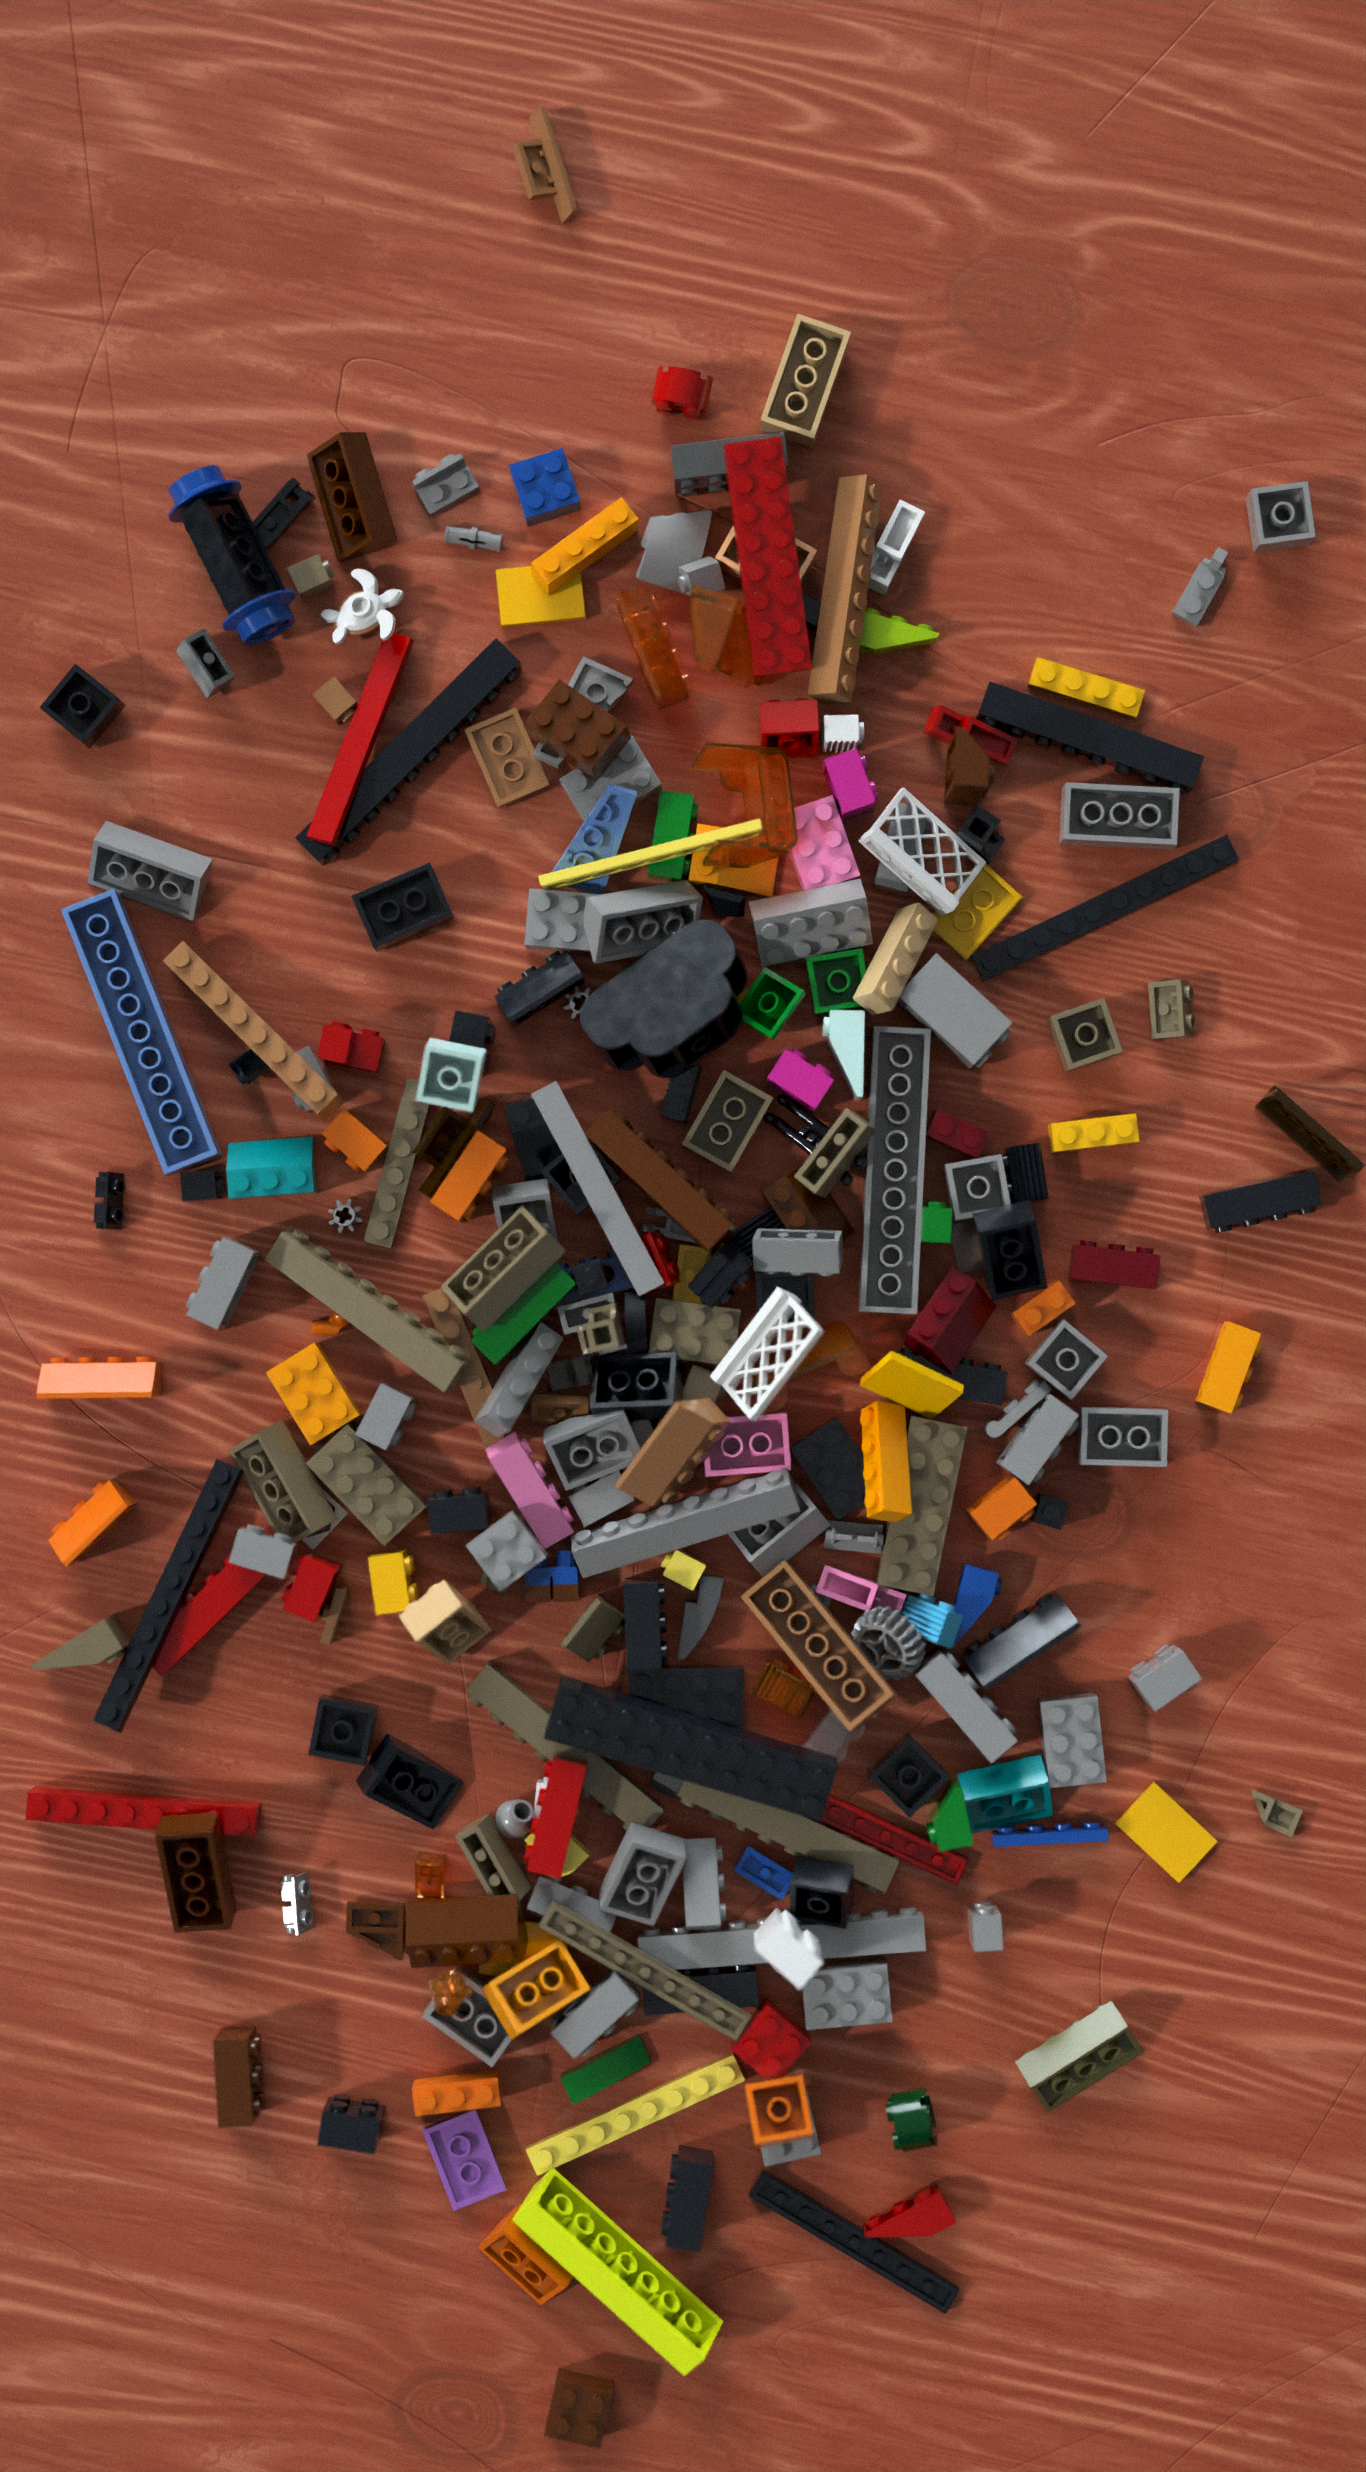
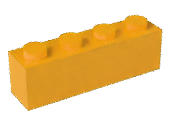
M622 497L532 561L531 574L549 596L578 573L588 568L638 531L639 518Z
M875 1401L861 1409L860 1415L867 1518L896 1523L912 1515L905 1407Z

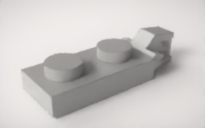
M1218 547L1211 560L1204 557L1203 561L1197 566L1171 614L1197 627L1225 577L1224 574L1227 569L1221 567L1228 554L1227 551Z

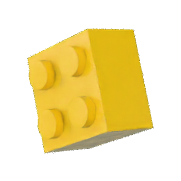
M407 1549L374 1553L368 1557L376 1615L405 1611V1608L410 1603L419 1600L417 1583H412L411 1574L415 1572L413 1555H408Z

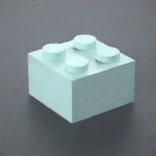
M430 1038L425 1046L416 1101L473 1112L478 1102L487 1049Z

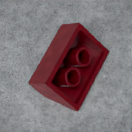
M952 1267L907 1333L903 1345L952 1375L990 1318L996 1305L975 1280Z

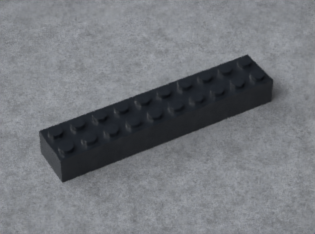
M563 1675L559 1682L544 1733V1739L818 1821H821L838 1769L837 1757Z

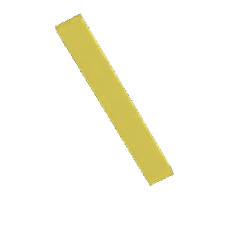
M756 819L543 874L538 877L540 885L545 890H553L764 835L765 830L762 821Z

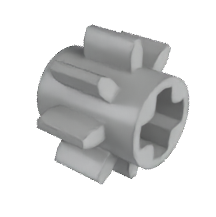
M576 986L575 994L572 996L565 994L570 1004L565 1005L563 1008L566 1011L572 1009V1020L576 1019L577 1015L580 1016L581 1009L579 1011L576 1010L574 1001L576 999L580 1001L583 997L587 999L591 991L590 988H587L585 992H580Z
M349 1199L346 1205H343L340 1200H336L338 1207L335 1210L328 1209V1212L333 1214L334 1217L329 1222V1225H335L336 1223L340 1225L338 1228L339 1233H342L345 1227H349L350 1231L355 1232L353 1225L356 1222H363L357 1215L362 1210V1207H351L353 1204L352 1199ZM349 1208L348 1212L352 1215V1219L346 1220L343 1224V1219L339 1217L340 1211L345 1212Z

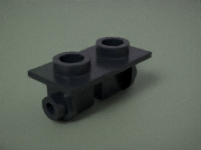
M252 1049L228 1064L242 1085L245 1083L250 1084L253 1079L264 1073L263 1070L267 1067L270 1069Z
M99 1172V1177L95 1179V1197L104 1198V1203H95L93 1223H96V1229L121 1230L124 1218V1173Z

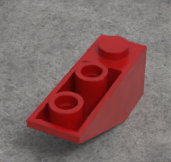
M938 2184L933 2187L928 2185L916 2192L917 2196L908 2201L902 2199L891 2206L892 2210L885 2214L877 2213L866 2220L867 2224L863 2225V2230L866 2238L933 2236L955 2224L956 2219Z

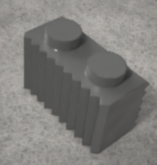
M202 629L182 640L176 652L206 698H210L226 689L233 680L235 673L231 672L232 668H228L229 664L225 663V659L222 658V654L219 653L216 644L212 643L213 639H210V635L206 634L207 630Z

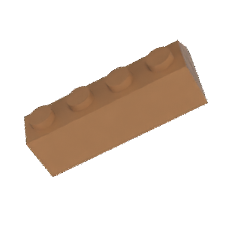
M710 1398L676 1401L616 1482L615 1486L619 1490L651 1506L671 1504L678 1497V1491L683 1484L691 1480L694 1475L693 1471L698 1464L709 1456V1450L713 1444L724 1436V1429L730 1423V1420Z

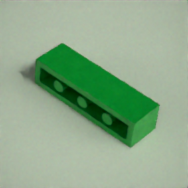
M554 1263L485 1332L477 1326L472 1331L475 1337L471 1342L497 1365L577 1283L557 1263Z

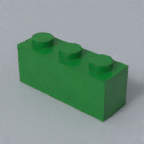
M660 790L652 846L694 836V831H689L691 820H697L699 804L694 803V795ZM685 856L650 864L648 878L671 882L681 881L682 876H688L690 859H685Z

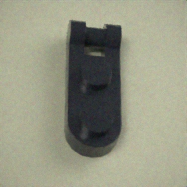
M291 478L253 521L266 550L278 541L299 515L315 500V496L310 491L305 492L300 487L301 483L295 478ZM292 495L298 499L294 505L287 501Z

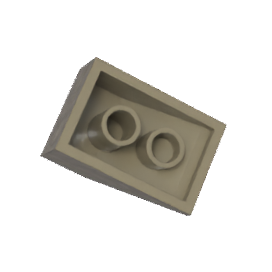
M113 1614L35 1662L31 1667L33 1670L91 1665L98 1664L105 1659L109 1664L124 1655L126 1646L129 1645L131 1639L116 1615Z

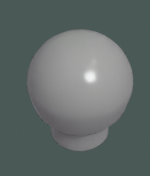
M511 1799L503 1802L495 1816L498 1830L504 1836L512 1839L526 1836L531 1830L534 1815L533 1807L528 1801L521 1799Z

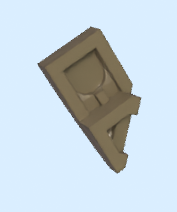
M1253 1789L1251 1794L1265 1826L1292 1837L1303 1810Z

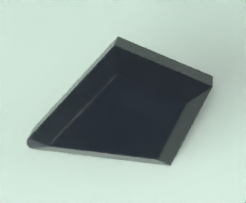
M704 883L705 893L716 916L745 917V892Z

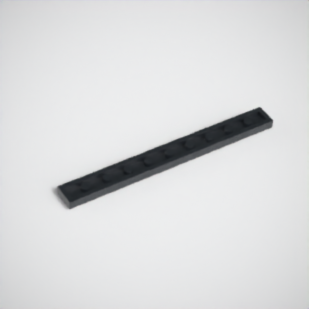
M1226 834L972 955L971 958L982 981L985 982L1235 863L1239 858Z
M216 1459L93 1719L94 1722L115 1732H122L245 1472L242 1469Z

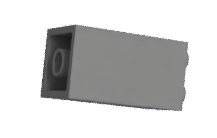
M937 953L905 986L897 1001V1004L925 1029H931V1035L968 1069L973 1065L979 1068L992 1054L988 1049L993 1044L998 1047L1011 1033L1008 1027L1012 1022Z

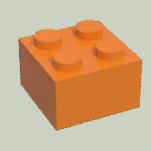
M1009 1474L968 1507L966 1511L991 1540L995 1538L1001 1540L1012 1531L1010 1526L1017 1520L1023 1522L1035 1512L1032 1508L1037 1504L1016 1477Z
M803 2075L745 2085L755 2149L812 2139L813 2129Z

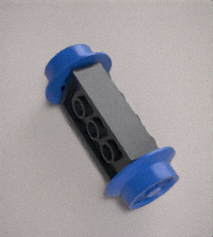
M217 465L205 466L182 476L170 486L168 491L175 505L169 511L168 517L171 522L184 523L198 556L201 558L210 576V580L214 584L224 608L227 610L229 616L222 623L223 629L225 631H238L245 646L257 645L282 634L295 623V618L289 605L296 595L293 590L285 589L239 496V492L242 489L241 483L238 480H226L220 467Z

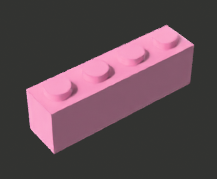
M513 1432L486 1448L490 1462L544 1549L574 1533L571 1522L574 1521L572 1514L567 1506L561 1508L557 1500L561 1497L553 1483L547 1485L543 1477L547 1476L539 1460L534 1463L531 1459L530 1454L533 1451L525 1438L520 1440L516 1432Z

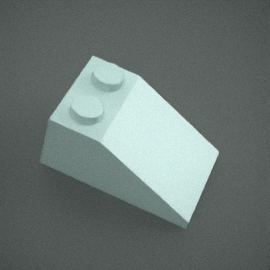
M830 1010L828 1017H824V1020H822V1037H827V1044L854 1101H860L863 1097L865 1011Z

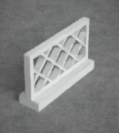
M904 787L898 791L873 826L858 841L941 916L954 911L960 903L958 901L986 864L983 858ZM902 798L910 804L911 815L899 816L898 803ZM918 819H926L931 823L932 834L920 835ZM900 820H912L914 835L902 836ZM885 821H894L896 836L888 837L879 828ZM939 838H947L952 842L953 853H941ZM921 839H933L935 854L923 855ZM903 840H915L916 855H908L904 851ZM967 856L976 864L970 872H962L960 857ZM935 858L937 874H929L925 870L924 859ZM942 858H954L955 873H944ZM956 877L957 890L954 894L946 889L944 878Z
M779 1287L776 1288L710 1375L715 1383L725 1388L749 1419L753 1421L759 1418L824 1333L822 1328L800 1305L802 1301L795 1294ZM795 1311V1323L787 1324V1320ZM809 1326L812 1332L805 1340L801 1341L802 1328ZM794 1329L793 1342L786 1343V1331ZM778 1333L777 1345L770 1346L771 1341ZM793 1349L792 1358L788 1363H784L785 1350ZM777 1352L776 1365L769 1366V1353ZM761 1356L760 1368L753 1369V1365ZM775 1371V1380L771 1385L767 1386L768 1372ZM760 1374L759 1387L752 1388V1375ZM744 1378L743 1390L737 1391L736 1387ZM758 1393V1402L752 1409L750 1407L751 1395Z

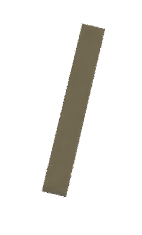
M554 1899L539 1923L538 1927L736 2042L751 2019L750 2013Z

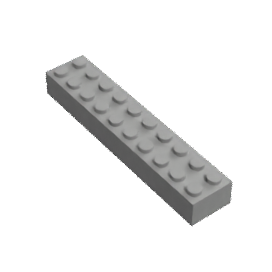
M874 1026L872 1028L867 1122L874 1126L877 1131L866 1144L867 1165L865 1166L859 1312L917 1314L931 1029Z

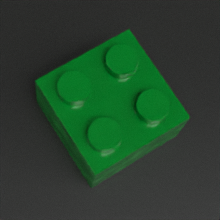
M862 948L805 958L804 962L814 1017L827 1015L830 1010L863 1009L862 1006L852 999L866 973Z

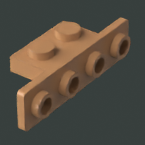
M539 105L529 117L535 140L516 142L512 148L528 199L535 200L553 197L561 223H566L577 212V201L572 194L569 175L561 159L560 146L552 130L551 117L547 114L545 105Z

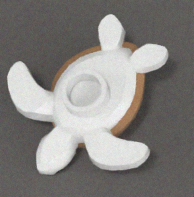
M355 569L351 572V575L362 585L363 591L350 594L341 603L337 611L326 609L321 613V616L328 623L334 622L333 642L335 644L342 643L347 635L367 634L379 626L380 637L383 641H386L392 636L396 624L394 615L388 612V610L402 602L404 592L399 589H388L379 595L376 577L364 569Z

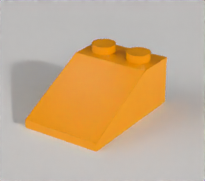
M697 824L696 835L721 829L722 827ZM758 836L693 853L689 883L703 887L704 883H710L742 891L746 894L772 897L781 841Z

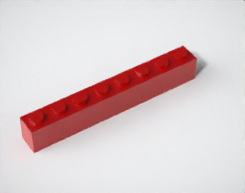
M35 1786L27 1794L26 1820L157 1830L161 1816L218 1812L222 1835L255 1837L259 1832L261 1803Z

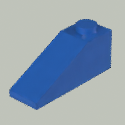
M963 1563L953 1606L956 1607L955 1612L963 1615L952 1648L990 1605L994 1595H999L1002 1579L998 1578L999 1573L997 1571Z

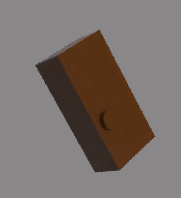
M218 1812L161 1816L155 1833V1839L174 1933L231 1929L237 1907Z

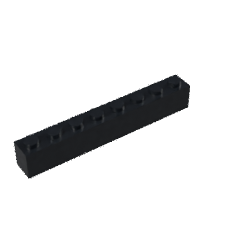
M989 682L976 719L996 729L998 726L1007 729V733L1017 738L1027 736L1035 739L1034 743L1042 747L1050 748L1053 745L1062 748L1061 752L1068 756L1077 757L1079 754L1087 757L1088 762L1094 765L1104 766L1105 763L1115 767L1114 771L1120 774L1130 776L1133 773L1142 776L1141 780L1148 784L1157 785L1159 782L1168 785V788H1180V794H1184V792L1189 793L1194 788L1204 759L1203 755L993 682Z

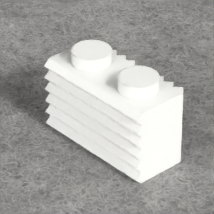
M824 715L822 723V751L824 753L827 751L830 753L841 751L843 753L844 751L857 749V745L863 744L864 722H859L858 715Z

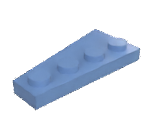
M609 783L552 872L616 856L637 796V791ZM610 875L572 884L568 887L592 894H604Z

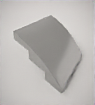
M702 509V511L681 512L671 516L650 517L641 541L645 551L636 577L640 580L685 594L681 591L678 584V577L681 576L678 567L702 559L712 511Z

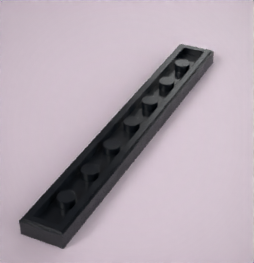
M764 2169L749 2192V2197L946 2314L960 2290L958 2285L878 2237L866 2238L863 2228Z

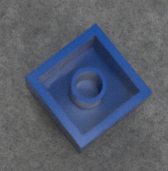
M563 448L509 465L510 474L528 527L581 510L580 499Z

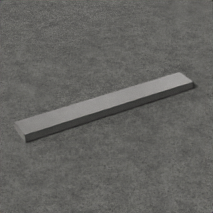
M557 1081L532 1093L531 1095L638 1296L664 1284Z

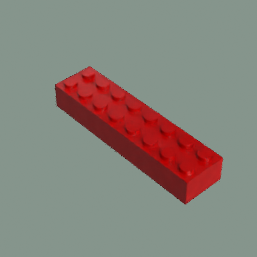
M781 436L726 443L723 446L754 678L810 671L812 664Z

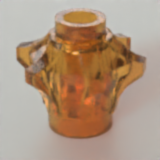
M447 1970L445 1973H439L437 1979L428 1981V1988L434 1996V2009L437 2013L444 2016L455 2015L461 2003L473 1993V1988L465 1984V1978L456 1970Z

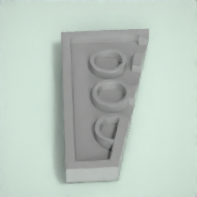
M583 656L568 685L609 712L634 684V679ZM539 742L533 752L534 758L558 769L566 762Z

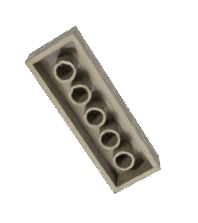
M909 1415L906 1430L912 1515L896 1523L887 1521L875 1580L877 1585L934 1596L968 1427Z

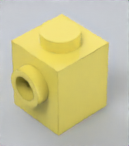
M676 1549L673 1553L667 1552L661 1567L665 1568L663 1576L693 1591L706 1567V1563L680 1549Z

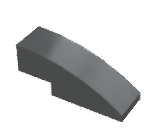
M702 1573L698 1600H686L678 1659L684 1660L709 1626L721 1596L724 1576Z

